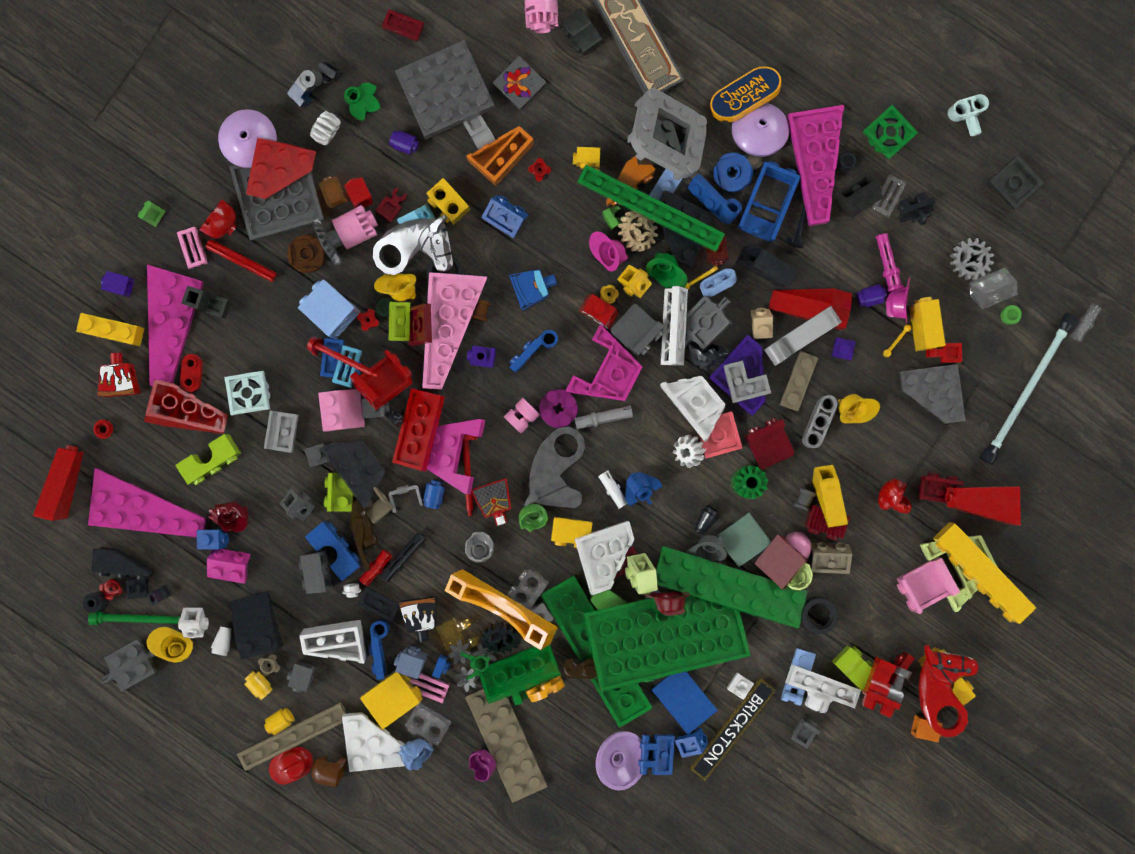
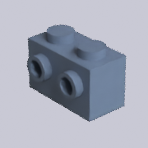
M415 646L406 647L403 652L400 651L397 654L394 663L397 666L395 672L418 679L423 671L428 654L420 652L421 649Z

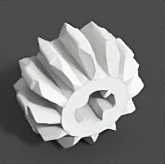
M323 112L314 123L310 136L319 144L327 145L337 133L340 120L332 113Z
M692 435L680 437L678 442L673 445L676 450L672 453L677 454L675 460H681L680 466L686 465L687 468L699 465L701 460L705 458L702 453L706 449L701 447L704 442H698V437L692 438Z

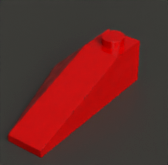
M835 288L773 290L768 309L808 321L832 306L842 321L834 329L843 330L846 328L851 311L852 293Z
M154 379L144 422L167 427L224 434L228 415L210 404L202 402L193 394H188L173 383Z

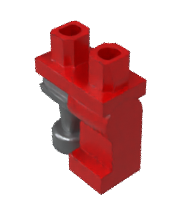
M876 657L865 688L862 691L865 695L862 705L874 710L877 701H880L883 704L879 713L890 718L895 709H900V703L904 697L901 691L905 678H910L912 672ZM895 672L897 677L894 683L890 684L891 675Z

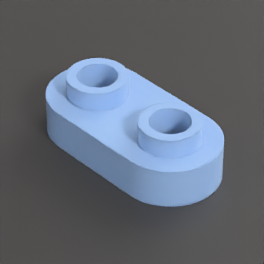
M724 269L703 280L700 284L702 294L712 297L733 286L737 281L736 273L733 269Z

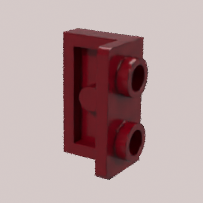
M927 473V476L920 477L917 499L947 503L945 500L947 488L963 486L964 482L958 481V477L946 476V479L939 478V474Z

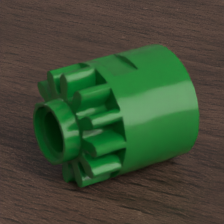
M741 466L732 474L731 487L740 497L755 499L762 496L764 491L767 490L768 479L765 472L759 467ZM749 477L753 479V484L750 487L746 484Z

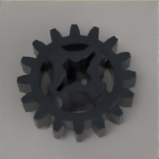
M496 620L495 624L489 622L488 627L483 626L482 630L479 631V644H482L483 649L487 648V652L493 650L494 654L498 652L505 654L506 650L512 652V648H518V644H521V634L510 623L506 624V620L503 622Z

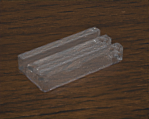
M888 175L881 189L883 196L891 180L894 181L881 207H878L881 201L879 200L871 208V210H876L887 218L890 217L907 184L892 175ZM897 184H900V187L890 207L887 211L884 210Z

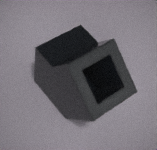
M166 585L146 595L152 606L171 596Z

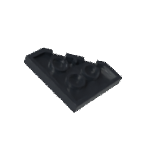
M666 190L662 192L659 201L711 226L715 217L712 213ZM662 226L666 241H668L671 249V255L676 258L677 262L692 268L702 245Z

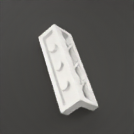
M680 286L665 289L664 333L662 334L661 365H684L688 289ZM670 293H672V303L670 302ZM668 352H669V361H667V353H668Z

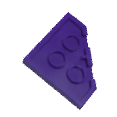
M746 335L709 379L731 397L723 366L743 361L747 379L764 375L762 347L749 335ZM765 395L736 403L753 416L765 402Z

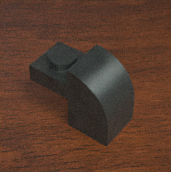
M187 286L181 304L226 319L232 301Z

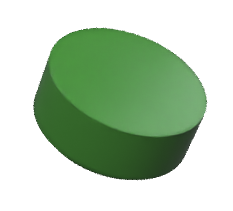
M1010 305L1002 309L1000 317L1005 324L1013 325L1020 321L1022 312L1017 306Z

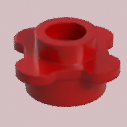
M538 158L533 165L528 167V171L535 176L537 181H542L546 174L551 173V168L544 163L542 158Z
M368 309L367 312L357 315L363 331H368L369 328L379 325L373 309Z
M109 579L105 584L99 586V591L103 592L105 599L109 601L114 596L121 595L123 592L120 584L115 579Z

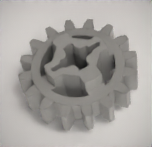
M968 238L965 242H959V247L953 248L956 253L950 255V257L954 258L950 265L956 266L953 272L959 271L958 277L965 275V280H969L972 276L973 280H977L978 276L982 278L985 276V272L991 270L988 265L994 264L990 260L994 254L988 253L991 247L985 248V241L979 244L978 238L974 239L973 242L971 238ZM977 255L972 262L967 263L972 256Z

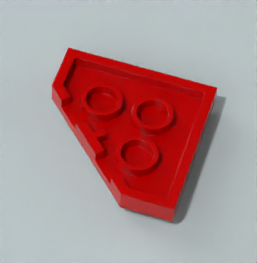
M257 136L246 195L266 199L311 172L316 151Z

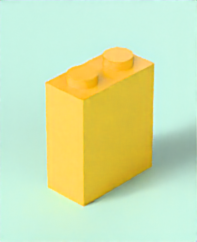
M925 297L916 300L915 304L909 306L915 350L922 351L946 346L939 299L932 300V297Z
M393 672L360 697L382 730L419 704L423 699L421 697V690L417 686L414 687L410 682V676Z

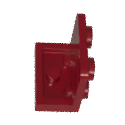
M773 418L765 422L766 426L762 428L756 426L748 430L749 434L745 435L746 441L760 469H765L794 455L792 445L783 428L786 426L783 419L777 420Z

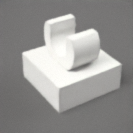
M737 672L727 686V690L744 700L754 683Z

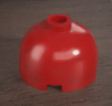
M222 199L199 230L205 235L216 239L222 238L226 234L230 236L236 228L234 225L236 220L234 209Z

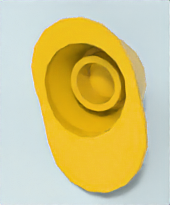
M400 273L395 275L386 274L375 281L374 288L377 292L389 294L398 302L414 299L416 297L414 285L416 276Z
M850 394L844 399L837 400L838 409L841 414L840 421L843 423H865L873 419L880 409V404L877 400L864 399L857 394Z
M160 627L149 634L147 647L155 656L177 663L189 657L193 649V642L190 638L183 637L182 633L172 628Z

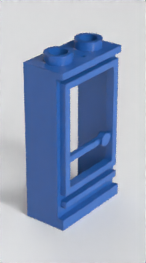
M764 162L737 229L772 243L777 236L801 176L797 175L795 170L780 168L779 164L775 162ZM764 175L790 185L780 211L764 206L758 201H753ZM753 204L756 208L760 207L778 214L775 224L749 214L751 205Z

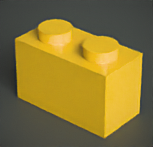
M554 517L551 541H555V545L566 546V543H571L577 548L575 538L591 533L592 522Z

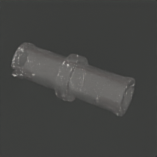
M1091 304L1083 318L1080 317L1079 324L1070 337L1075 341L1077 339V342H1082L1088 330L1093 328V323L1102 311V308Z

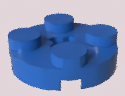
M727 153L719 159L720 161L717 163V166L715 165V182L726 191H741L752 181V165L743 155ZM733 167L735 170H738L734 178L732 175H729Z

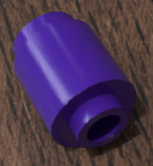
M399 130L398 132L393 131L389 145L393 146L395 150L411 155L413 152L416 153L419 142L416 136Z
M879 284L863 288L856 293L859 306H865V308L884 303V299L887 298L885 288H881Z

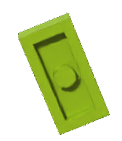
M389 302V340L409 341L410 302Z

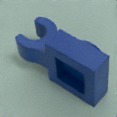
M440 655L432 676L440 678L441 674H446L447 670L450 669L452 662H447V656Z

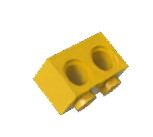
M444 178L426 193L429 197L428 203L434 209L436 207L442 212L440 216H447V223L450 221L454 225L470 211L467 203ZM438 192L446 193L445 198L442 200H437L436 194ZM451 206L458 207V212L456 214H450L448 212Z

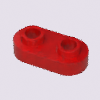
M188 354L182 360L180 386L186 392H196L201 386L203 361L198 355ZM190 360L194 361V365L192 367L189 366ZM188 379L192 380V384L190 386L187 385Z

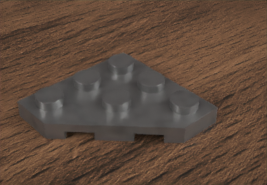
M958 364L899 372L901 391L938 417L944 424L966 421Z

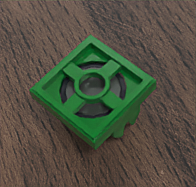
M893 104L863 131L869 138V145L874 146L875 151L882 153L888 160L918 133Z

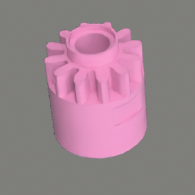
M524 0L526 28L534 30L535 33H548L554 27H558L557 0Z
M362 205L332 220L347 250L377 235L374 228L378 226L377 221L371 210L366 212Z

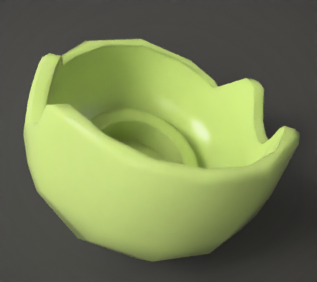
M805 563L787 586L792 590L799 591L807 588L813 578L810 565Z

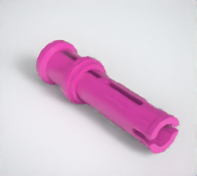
M888 233L876 236L885 270L883 277L886 278L888 285L887 293L904 288L899 276L900 269L896 268Z

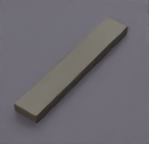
M339 702L281 731L277 735H273L238 752L237 756L244 770L247 771L343 723L342 716L347 714L342 702Z

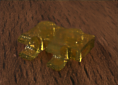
M469 618L456 623L455 619H451L436 627L448 654L454 652L450 645L457 646L458 640L462 641V646L469 643L468 648L479 644L477 635L464 640L460 632L472 625Z

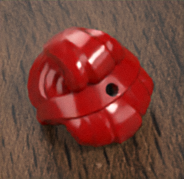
M896 478L886 482L878 496L880 508L883 510L892 508L900 513H909L912 506L908 498L903 496L907 484L902 483V481Z

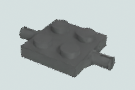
M705 295L687 313L685 348L694 341L703 350H706L732 324L723 311L731 303L727 297H724L717 305Z
M137 639L104 658L110 673L101 677L100 680L105 685L114 679L120 691L123 692L157 673L152 658L155 655L144 647L141 639Z

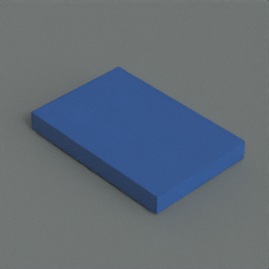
M687 672L666 676L651 688L687 734H690L718 711Z

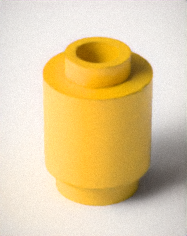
M252 671L245 677L246 682L244 685L256 698L259 697L262 700L273 690L270 687V682L260 671L257 673Z
M288 708L280 709L265 719L264 727L269 734L277 735L291 725L294 717Z

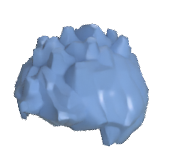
M417 738V740L408 741L405 745L400 746L401 750L398 754L401 755L402 762L408 770H419V768H422V763L431 756L434 749L427 741Z

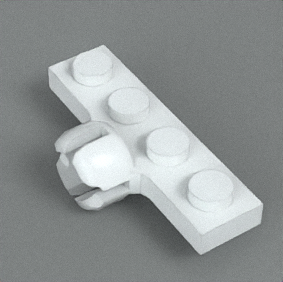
M793 664L785 681L789 685L806 690L808 696L805 706L812 710L820 711V713H826L832 701L855 708L861 692L860 689Z

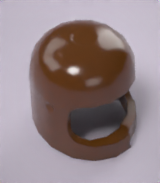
M320 756L313 764L312 779L318 784L337 788L344 775L347 758L341 757L337 762L331 763L328 762V756Z

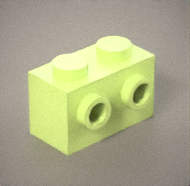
M646 553L628 556V567L625 568L627 579H630L632 588L635 587L638 594H650L653 591H658L656 569Z

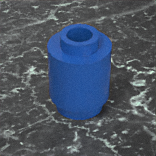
M431 480V483L427 482L423 499L425 507L439 509L440 505H442L446 486L442 485V481Z

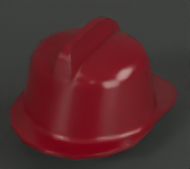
M651 592L650 594L643 595L654 598L657 609L662 614L672 616L684 613L685 597L690 596V593Z

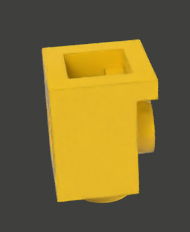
M577 147V153H573V164H577L580 169H584L585 165L595 167L599 171L600 148Z

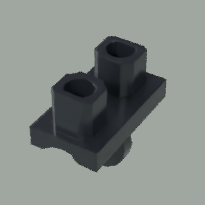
M922 192L915 196L916 204L911 205L908 199L899 202L900 222L903 223L911 220L912 223L918 221L922 226L926 224V218L931 216L930 212L933 211V204L936 201L934 197L929 198L925 192Z

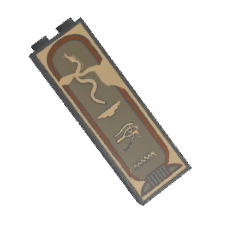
M595 0L594 5L644 94L651 88H656L667 94L683 85L684 78L640 0Z

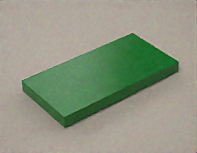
M549 644L542 650L534 646L488 665L485 671L480 672L479 676L488 704H491L561 676L551 644Z

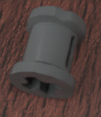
M800 488V495L793 506L810 512L809 506L813 497H816V494Z

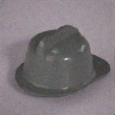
M705 535L700 538L697 545L686 551L687 554L716 563L724 560L727 556L721 535Z

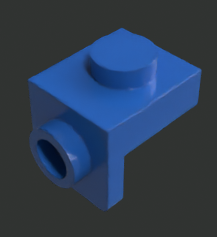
M222 529L197 530V549L227 548L229 541L227 532Z

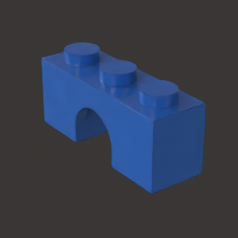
M324 521L306 535L305 538L317 552L325 546L335 548L337 559L330 568L343 581L363 564L360 562V556L348 548L349 543L344 537L340 538L338 536L336 527L331 522Z

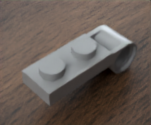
M481 115L463 122L478 150L486 144L495 141L492 132Z

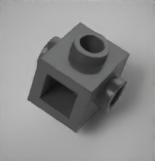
M290 489L279 503L293 520L298 518L303 522L315 507L310 501L312 498L305 492L300 494L293 489Z

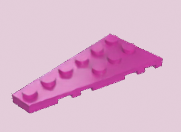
M95 468L88 525L197 537V530H205L207 518L179 507L168 500L166 501L138 486L127 483L99 468Z

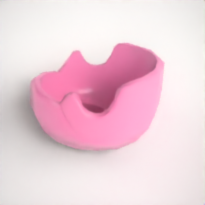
M798 531L787 534L785 539L804 557L808 558L812 550L809 537L803 532Z

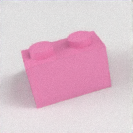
M357 389L318 393L323 431L365 427L362 397Z

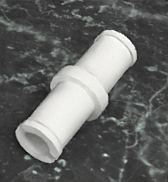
M609 471L598 476L607 489L606 493L612 497L618 509L628 504L619 489L621 488L620 485L616 484Z

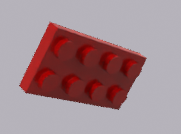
M411 388L403 418L404 424L401 425L392 463L426 472L445 400L444 396Z

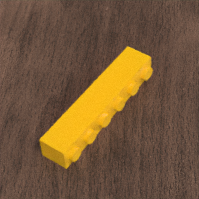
M949 522L933 537L937 542L935 544L936 547L943 553L946 551L950 556L948 559L956 567L959 565L964 570L962 574L968 580H973L977 584L975 587L983 595L986 593L991 598L989 602L995 608H1000L1004 612L1002 615L1010 623L1013 621L1020 624L1036 609L1028 598L955 523Z

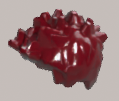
M236 501L216 504L215 509H209L211 515L208 518L220 525L221 529L225 532H242L248 526V507H243Z

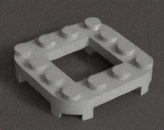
M651 88L635 103V106L638 108L633 131L628 136V143L632 144L633 149L637 153L635 157L640 161L645 157L673 172V178L676 180L688 178L701 165L707 120L703 115H699L693 109L656 88ZM658 113L683 127L682 133L685 134L682 153L653 138Z

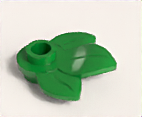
M363 83L359 87H349L344 93V99L349 104L350 113L360 121H364L366 112H376L380 109L378 100L373 96L377 88L375 85ZM357 94V98L352 100L351 95Z

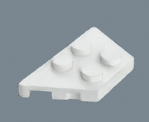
M702 376L693 377L692 379H680L678 382L661 383L660 385L664 392L704 442H706L725 408V403Z

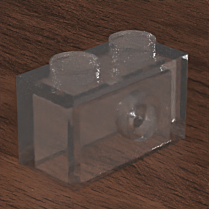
M1006 268L970 282V296L982 310L1018 295L1017 280Z

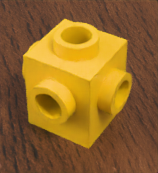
M628 265L617 279L624 286L623 290L628 295L632 296L634 294L639 298L642 297L652 284L647 278L649 275L641 268L638 270L631 265Z

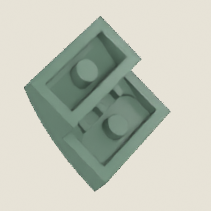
M750 512L717 534L721 535L724 548L738 567L759 554L771 543Z

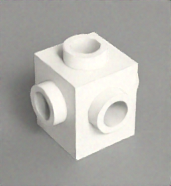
M183 608L178 622V627L182 631L183 637H203L209 625L203 608Z

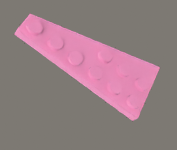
M429 272L427 304H431L432 343L425 344L423 388L442 389L487 276Z

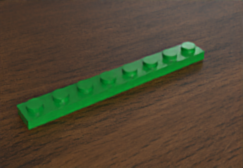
M585 165L577 181L578 184L714 252L717 251L725 233L588 165Z

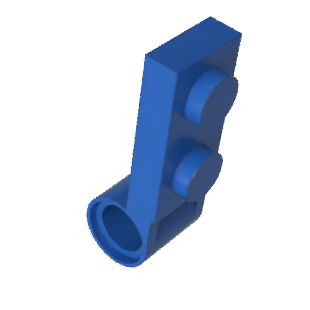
M697 174L687 187L713 215L725 224H731L742 210V206L737 200L728 199L726 201L700 174Z
M546 330L533 342L529 340L523 347L525 351L520 356L516 354L510 361L512 365L509 368L517 373L542 345L548 349L554 348L558 343L557 334L553 330ZM546 335H553L555 341L552 344H546L544 342Z
M385 619L375 621L370 627L372 641L369 644V653L374 659L372 673L376 675L377 680L384 679L387 676L381 638H384L389 633L390 624ZM377 624L384 626V633L381 634L376 631Z

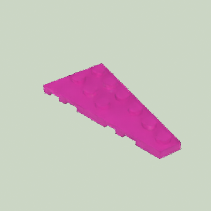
M844 105L789 113L787 115L798 174L801 176L800 184L809 226L826 224L830 220L832 191L835 181L834 176L837 166Z
M147 265L150 385L153 386L154 379L169 383L174 381L196 310L181 303L187 286L202 290L204 282Z

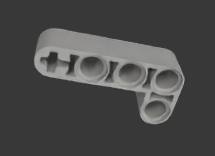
M830 306L764 350L776 366L842 321L832 306Z

